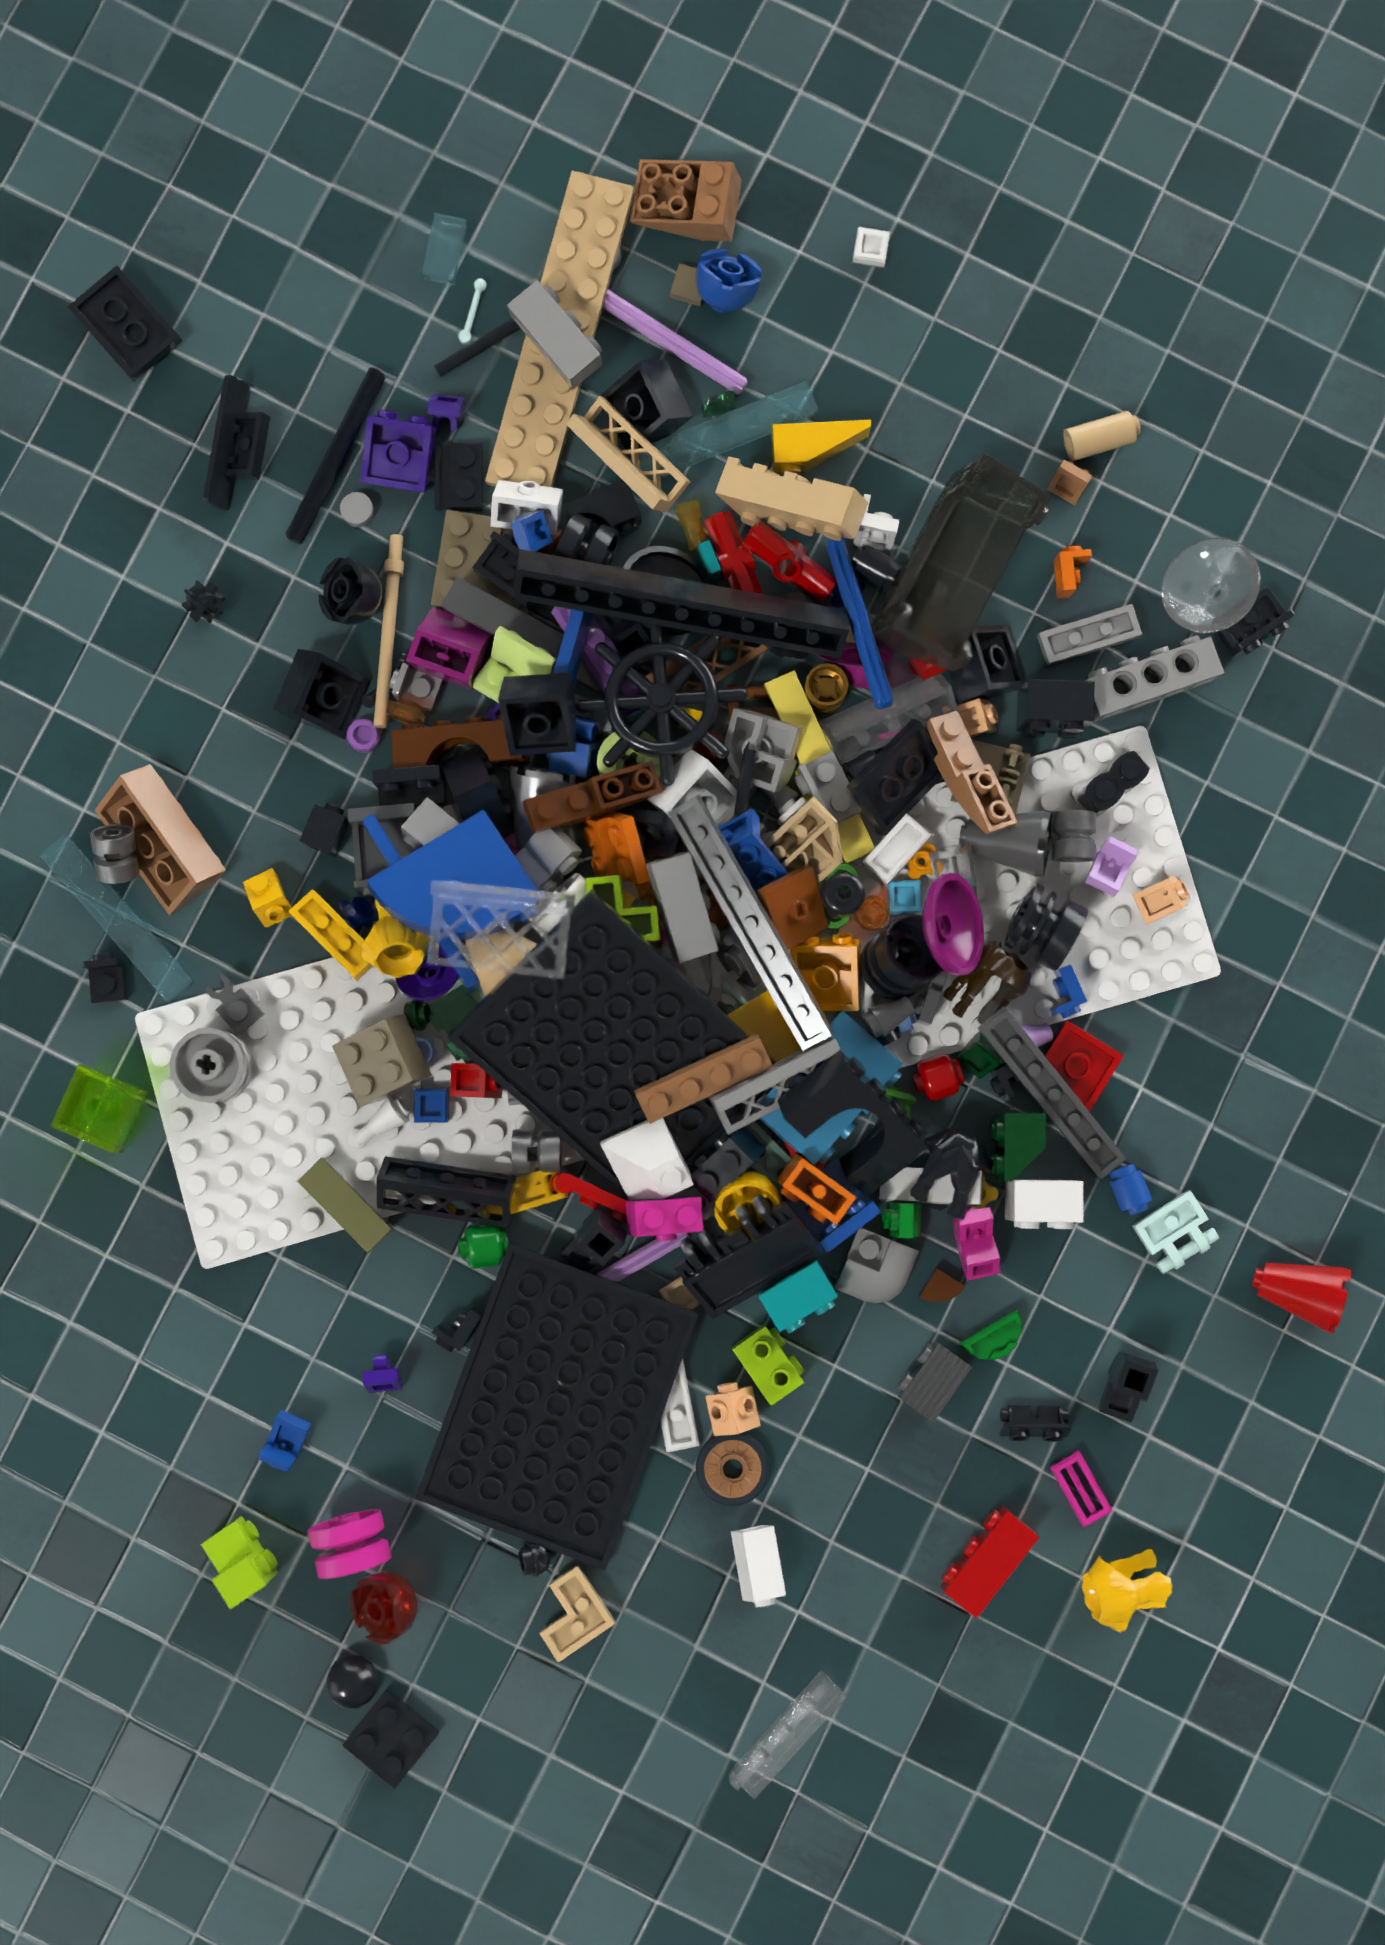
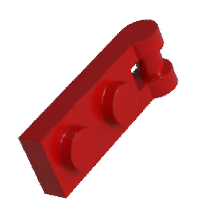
M554 1173L549 1178V1187L554 1192L564 1194L572 1192L581 1196L579 1203L594 1210H597L600 1205L610 1210L609 1217L627 1224L626 1200L567 1173Z

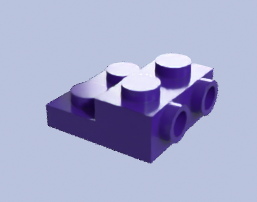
M378 409L377 415H368L360 482L425 493L427 491L430 459L433 458L436 425L429 424V417L410 415L409 421L397 419V412Z

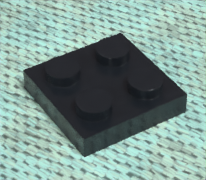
M387 1688L342 1746L395 1789L437 1737L439 1730Z

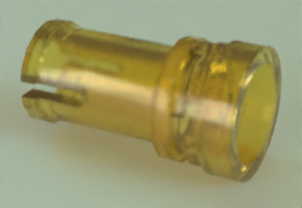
M699 500L687 501L674 507L679 524L683 526L690 552L698 551L699 543L707 541L701 521L703 516L700 512Z

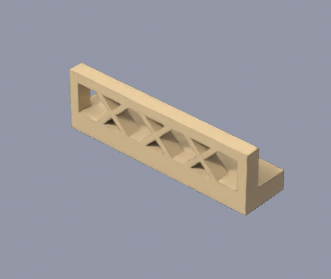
M599 396L584 417L573 413L566 423L653 510L667 513L690 483L604 397ZM602 409L609 414L610 428L599 429L593 423ZM628 432L631 435L630 450H621L618 447L617 433ZM649 453L652 456L653 471L643 472L639 468V454ZM660 464L665 468L664 470H660ZM671 474L678 481L668 495L661 490L660 475Z

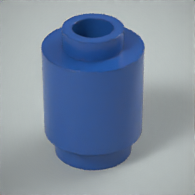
M1134 1163L1109 1173L1112 1179L1109 1183L1121 1212L1128 1210L1130 1215H1134L1149 1209L1147 1202L1153 1199L1141 1170H1137Z

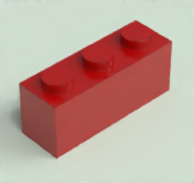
M1004 1506L999 1511L994 1509L987 1516L983 1523L985 1529L978 1538L973 1536L966 1543L962 1550L964 1556L957 1565L954 1563L949 1565L941 1577L943 1583L940 1586L944 1593L976 1619L1040 1538L1035 1531Z

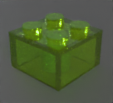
M78 1064L51 1127L111 1153H123L150 1091L92 1066Z

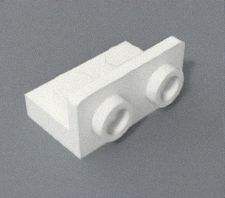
M864 494V498L869 506L871 495ZM867 506L856 538L853 539L852 546L865 549L867 545H870L886 554H890L900 520L893 519L890 514L884 512L867 513Z

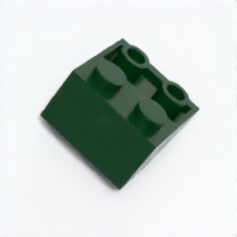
M995 1114V1120L990 1121V1140L995 1141V1154H990L989 1161L992 1168L990 1174H995V1181L1012 1182L1046 1148V1114Z

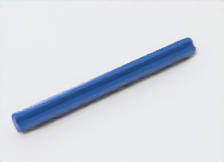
M842 538L840 541L830 539L827 543V551L844 607L847 611L848 620L874 705L877 709L889 708L892 706L893 695L845 541Z

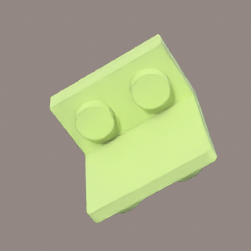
M499 626L495 631L491 657L473 680L472 687L498 702L504 677L553 674L556 659L544 648L536 647L525 641L517 632Z

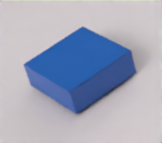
M414 1089V1123H449V1089Z

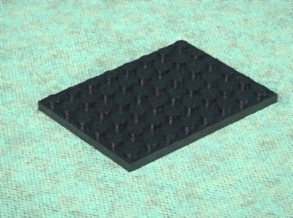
M593 890L448 1033V1039L625 1195L626 1193L600 1142L647 1120L634 1090L750 1037ZM768 1054L772 1062V1065L777 1063V1061ZM770 1088L756 1094L754 1102L756 1103ZM709 1097L663 1117L688 1168L726 1132ZM739 1103L724 1111L730 1124L737 1121L744 1114L747 1104Z
M510 1242L415 1499L606 1570L699 1312Z

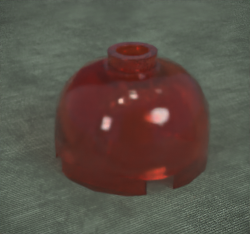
M384 1571L368 1575L356 1583L358 1586L352 1590L350 1596L351 1612L358 1628L364 1626L366 1631L370 1633L366 1638L371 1642L379 1645L389 1644L400 1638L412 1627L418 1613V1601L414 1589L403 1576L394 1572Z

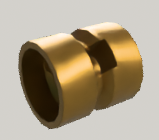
M820 664L811 669L806 678L804 692L813 712L827 715L837 711L845 700L849 685L848 679L844 671L834 664Z

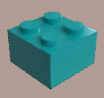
M816 1260L757 1293L778 1331L781 1332L786 1329L788 1333L803 1326L806 1323L803 1318L815 1311L818 1316L835 1306L832 1300L838 1297Z

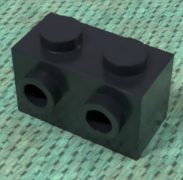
M745 1126L738 1129L733 1135L725 1132L713 1144L717 1150L711 1156L705 1152L692 1164L695 1169L691 1174L693 1186L709 1203L717 1198L722 1188L734 1182L766 1150Z

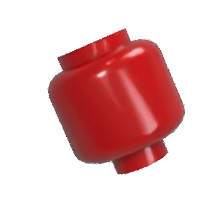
M940 1054L919 1061L917 1064V1074L912 1075L917 1093L924 1092L926 1098L930 1101H936L957 1094L960 1084L964 1083L957 1059H951L947 1054Z

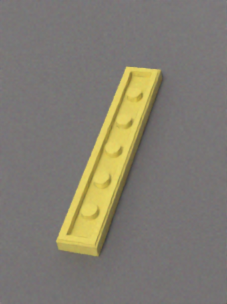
M795 670L764 683V687L779 720L803 728L795 753L799 765L807 764L831 752ZM859 813L838 823L842 859L845 864L867 856L875 849Z

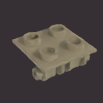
M972 740L983 765L991 764L1013 813L1016 814L1031 754L1022 752L1023 747L1016 744H1010L1008 749ZM952 794L950 801L958 802Z

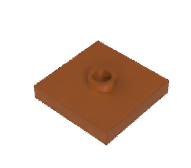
M803 865L757 890L758 898L787 950L828 928L812 865Z

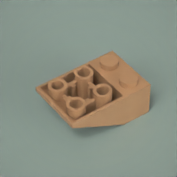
M640 159L630 222L701 241L732 242L742 180L733 162Z

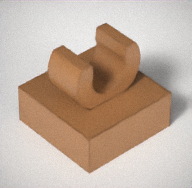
M1064 459L1047 490L1075 505L1092 475L1089 474V470H1082L1073 465L1074 462L1072 460L1066 461Z

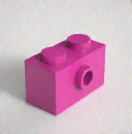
M680 1196L655 1200L625 1201L627 1234L630 1236L644 1237L656 1235V1241L677 1240L676 1234L703 1231L701 1197Z

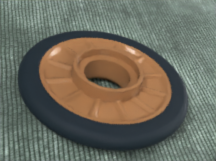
M743 1432L734 1435L713 1436L703 1445L697 1457L696 1476L700 1487L709 1498L722 1505L738 1506L752 1501L763 1491L769 1478L770 1465L765 1449L754 1437ZM730 1459L738 1460L743 1467L741 1474L734 1478L726 1476L723 1472V1465Z

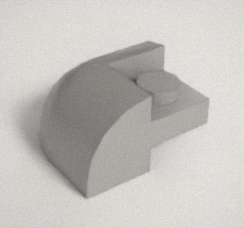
M734 708L724 745L729 748L727 759L729 766L736 774L735 777L739 778L743 750H755L757 753L752 785L772 792L782 790L789 782L798 759H795L794 756L803 728L777 720L778 718L766 714Z
M860 1228L856 1231L847 1256L843 1260L833 1289L866 1302L877 1304L890 1301L904 1289L920 1251Z

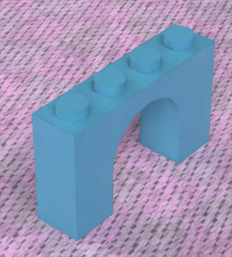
M842 1010L830 1023L835 1032L831 1037L836 1039L841 1051L849 1059L855 1057L866 1070L865 1075L870 1080L875 1077L883 1086L890 1089L901 1077L902 1074L898 1069L903 1063ZM773 1088L759 1104L766 1106L772 1103L777 1089ZM780 1108L759 1119L807 1162L815 1165L819 1161L823 1165L836 1150L831 1145L839 1136L845 1140L858 1125L853 1120L861 1111L866 1114L870 1111L850 1109L840 1112L807 1138H804L784 1119Z

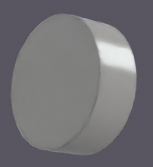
M352 492L341 501L340 512L346 523L353 527H362L372 520L374 507L368 496L360 492Z

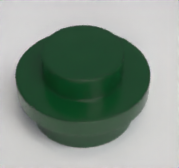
M415 999L405 1003L404 1014L410 1027L415 1028L417 1031L425 1030L427 1023L431 1021L429 1004L425 1003L424 1000Z

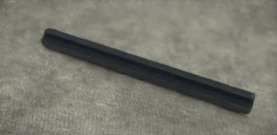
M374 367L368 369L286 531V537L290 541L297 544L304 542L385 381V375L382 371Z

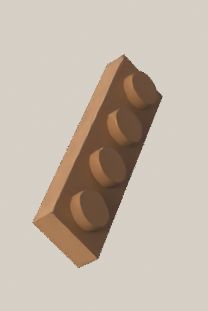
M757 1033L634 1090L635 1096L650 1124L773 1067Z

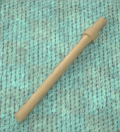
M398 534L390 535L388 559H385L384 574L387 577L373 726L376 728L387 727L399 579L403 576L404 561L401 560L403 536Z

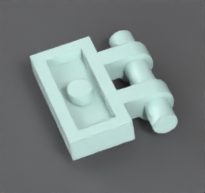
M1187 1190L1132 1225L1149 1254L1153 1255L1161 1249L1165 1252L1166 1257L1156 1263L1162 1274H1165L1172 1268L1179 1269L1185 1265V1260L1198 1252L1202 1254L1209 1250L1210 1244L1219 1239V1235L1214 1228H1210L1204 1233L1200 1231L1198 1226L1209 1218L1191 1190ZM1188 1233L1191 1241L1176 1249L1173 1242Z

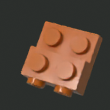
M611 812L584 821L583 836L587 845L591 847L593 854L591 865L596 877L620 875L622 881L626 880L637 885L650 880L635 821L632 816Z

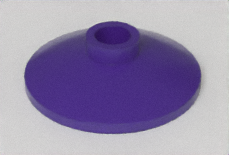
M437 942L433 943L434 947L431 950V954L425 959L421 969L416 974L395 978L399 989L407 997L415 1000L435 999L448 992L457 982L459 976Z

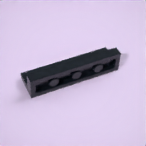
M385 1156L376 1178L377 1208L509 1228L511 1222V1201L516 1188V1176ZM386 1190L397 1191L403 1198L400 1200L386 1198ZM421 1195L431 1196L436 1203L433 1205L426 1204L418 1197ZM454 1200L464 1201L469 1208L459 1209L451 1202ZM487 1205L503 1207L502 1215L489 1213L484 1207Z

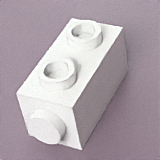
M759 1525L731 1531L742 1600L754 1602L755 1607L775 1604V1598L785 1596L786 1592L774 1526Z

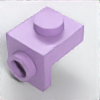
M1108 837L1096 853V860L1091 865L1085 883L1115 897L1138 851L1122 841Z

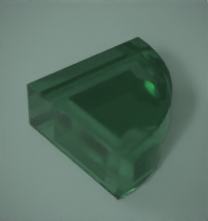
M734 391L719 393V400L713 402L707 399L702 405L703 418L735 413L736 399Z

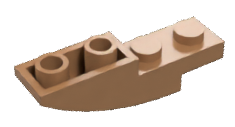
M958 710L929 719L925 726L938 752L934 761L950 791L967 815L986 834L1015 826L1018 821L990 763L983 765Z

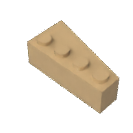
M728 457L715 491L724 502L741 516L740 520L747 525L753 526L761 520L769 527L778 531H785L786 528H790L807 536L820 533L836 541H840L842 537L856 538L868 506L867 500L855 488L814 478L811 484L806 478L789 471H785L782 477L768 470L767 466L754 463L752 469L746 468L741 464L740 459Z

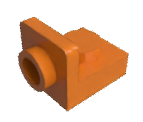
M1069 546L1063 548L1062 552L1057 554L1053 560L1057 599L1070 598L1076 591V587L1080 586V571L1074 565L1086 564L1092 557L1091 549L1082 550L1081 546Z

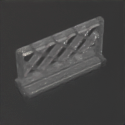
M431 881L430 894H434L427 964L564 978L571 909L574 908L575 895ZM443 902L455 904L463 914L451 926H448L442 918ZM463 905H473V907L467 911ZM482 906L488 907L496 917L483 930L471 916ZM496 908H502L507 910L504 913L500 914ZM515 910H521L530 923L516 934L505 921V918ZM529 911L541 913L534 918ZM549 913L560 914V928L549 937L538 922ZM467 920L478 935L466 945H463L453 931ZM500 923L511 936V939L497 949L486 934ZM534 926L545 942L531 953L520 940V937ZM442 927L445 931L440 934V928ZM449 936L459 948V951L449 959L438 958L439 942ZM557 938H558V947L554 944V941H555ZM482 939L493 954L483 962H476L468 950ZM514 942L526 955V958L516 966L509 965L501 955ZM548 946L557 955L555 970L543 969L535 959ZM464 955L468 961L457 959ZM497 958L501 964H493L491 962ZM528 962H531L535 968L524 967V966H525Z

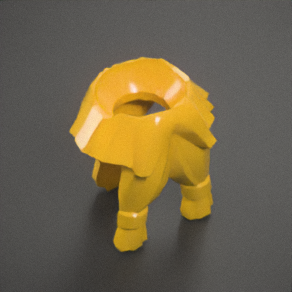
M375 899L379 919L372 923V929L362 943V959L369 962L382 974L390 975L394 978L416 974L421 969L425 959L431 954V950L434 947L433 943L435 942L434 938L402 924L391 916Z
M1147 1549L1130 1558L1119 1559L1110 1563H1106L1100 1556L1097 1558L1088 1572L1083 1575L1081 1586L1085 1604L1091 1611L1092 1618L1100 1624L1120 1633L1126 1631L1135 1610L1165 1607L1168 1597L1172 1594V1583L1168 1576H1164L1161 1572H1154L1143 1579L1130 1580L1134 1572L1141 1571L1144 1568L1156 1567L1157 1559L1152 1549Z

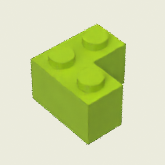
M620 875L585 878L587 894L593 890L648 942L661 941L658 907L649 906L625 909L622 877Z
M240 1516L201 1544L219 1572L212 1579V1582L230 1610L266 1586L278 1573L276 1569L278 1563L275 1556L269 1549H263L257 1539L259 1538V1533L255 1525L250 1520L245 1521L243 1516Z

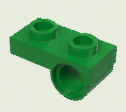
M887 1202V1209L882 1211V1228L887 1229V1235L911 1239L913 1237H921L922 1203Z

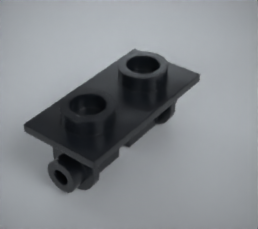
M1007 1405V1408L1000 1409V1421L1007 1422V1424H1003L999 1434L1000 1436H1009L1011 1441H1026L1029 1437H1043L1044 1441L1057 1442L1063 1440V1437H1067L1072 1429V1425H1064V1423H1069V1410L1062 1409V1406H1037V1418H1032L1031 1406Z

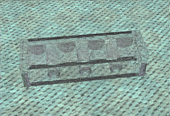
M940 673L924 681L919 676L891 689L893 702L889 708L877 709L873 698H870L819 721L818 723L831 751L834 752L840 766L866 751H874L887 745L911 719L920 720L925 728V724L929 719L957 711V704L949 682Z

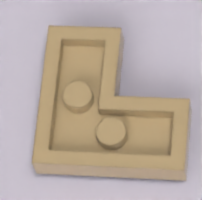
M579 1564L549 1584L567 1612L540 1631L542 1639L557 1662H560L615 1624L614 1618Z

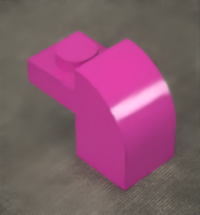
M976 1207L966 1210L964 1219H953L957 1249L967 1281L999 1274L1000 1256L993 1237L994 1218L990 1207L982 1209Z

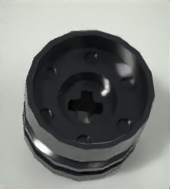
M1036 883L1032 890L1022 898L1008 924L1004 946L1012 949L1020 937H1022L1023 941L1020 945L1019 953L1022 955L1026 954L1033 944L1039 946L1035 962L1055 972L1074 945L1087 918L1088 909L1068 899L1057 911L1053 908L1057 893L1051 891L1042 903L1040 900L1045 887Z
M913 914L896 918L864 946L860 955V969L865 982L875 993L890 1000H897L903 996L910 998L944 971L935 961L928 948L923 933L922 916Z

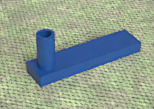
M571 609L553 674L570 673L572 685L574 686L594 613ZM576 715V736L593 741L598 733L599 722Z

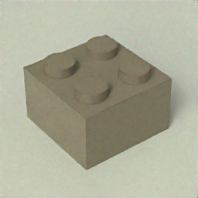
M405 1014L385 1018L332 1045L359 1107L379 1102L432 1075Z

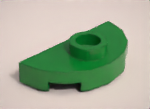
M1014 1309L959 1342V1344L968 1354L979 1359L996 1360L1007 1356L1016 1348L1021 1335L1022 1321L1018 1309Z

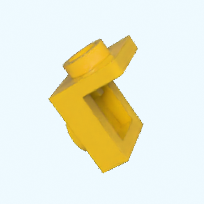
M273 868L243 882L251 907L264 927H270L291 916L288 911L292 906L286 899L278 875Z

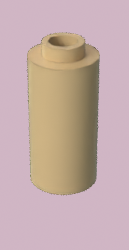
M1124 411L1064 429V444L1070 460L1075 461L1135 443L1137 435L1141 433V428L1137 416H1132L1129 411Z

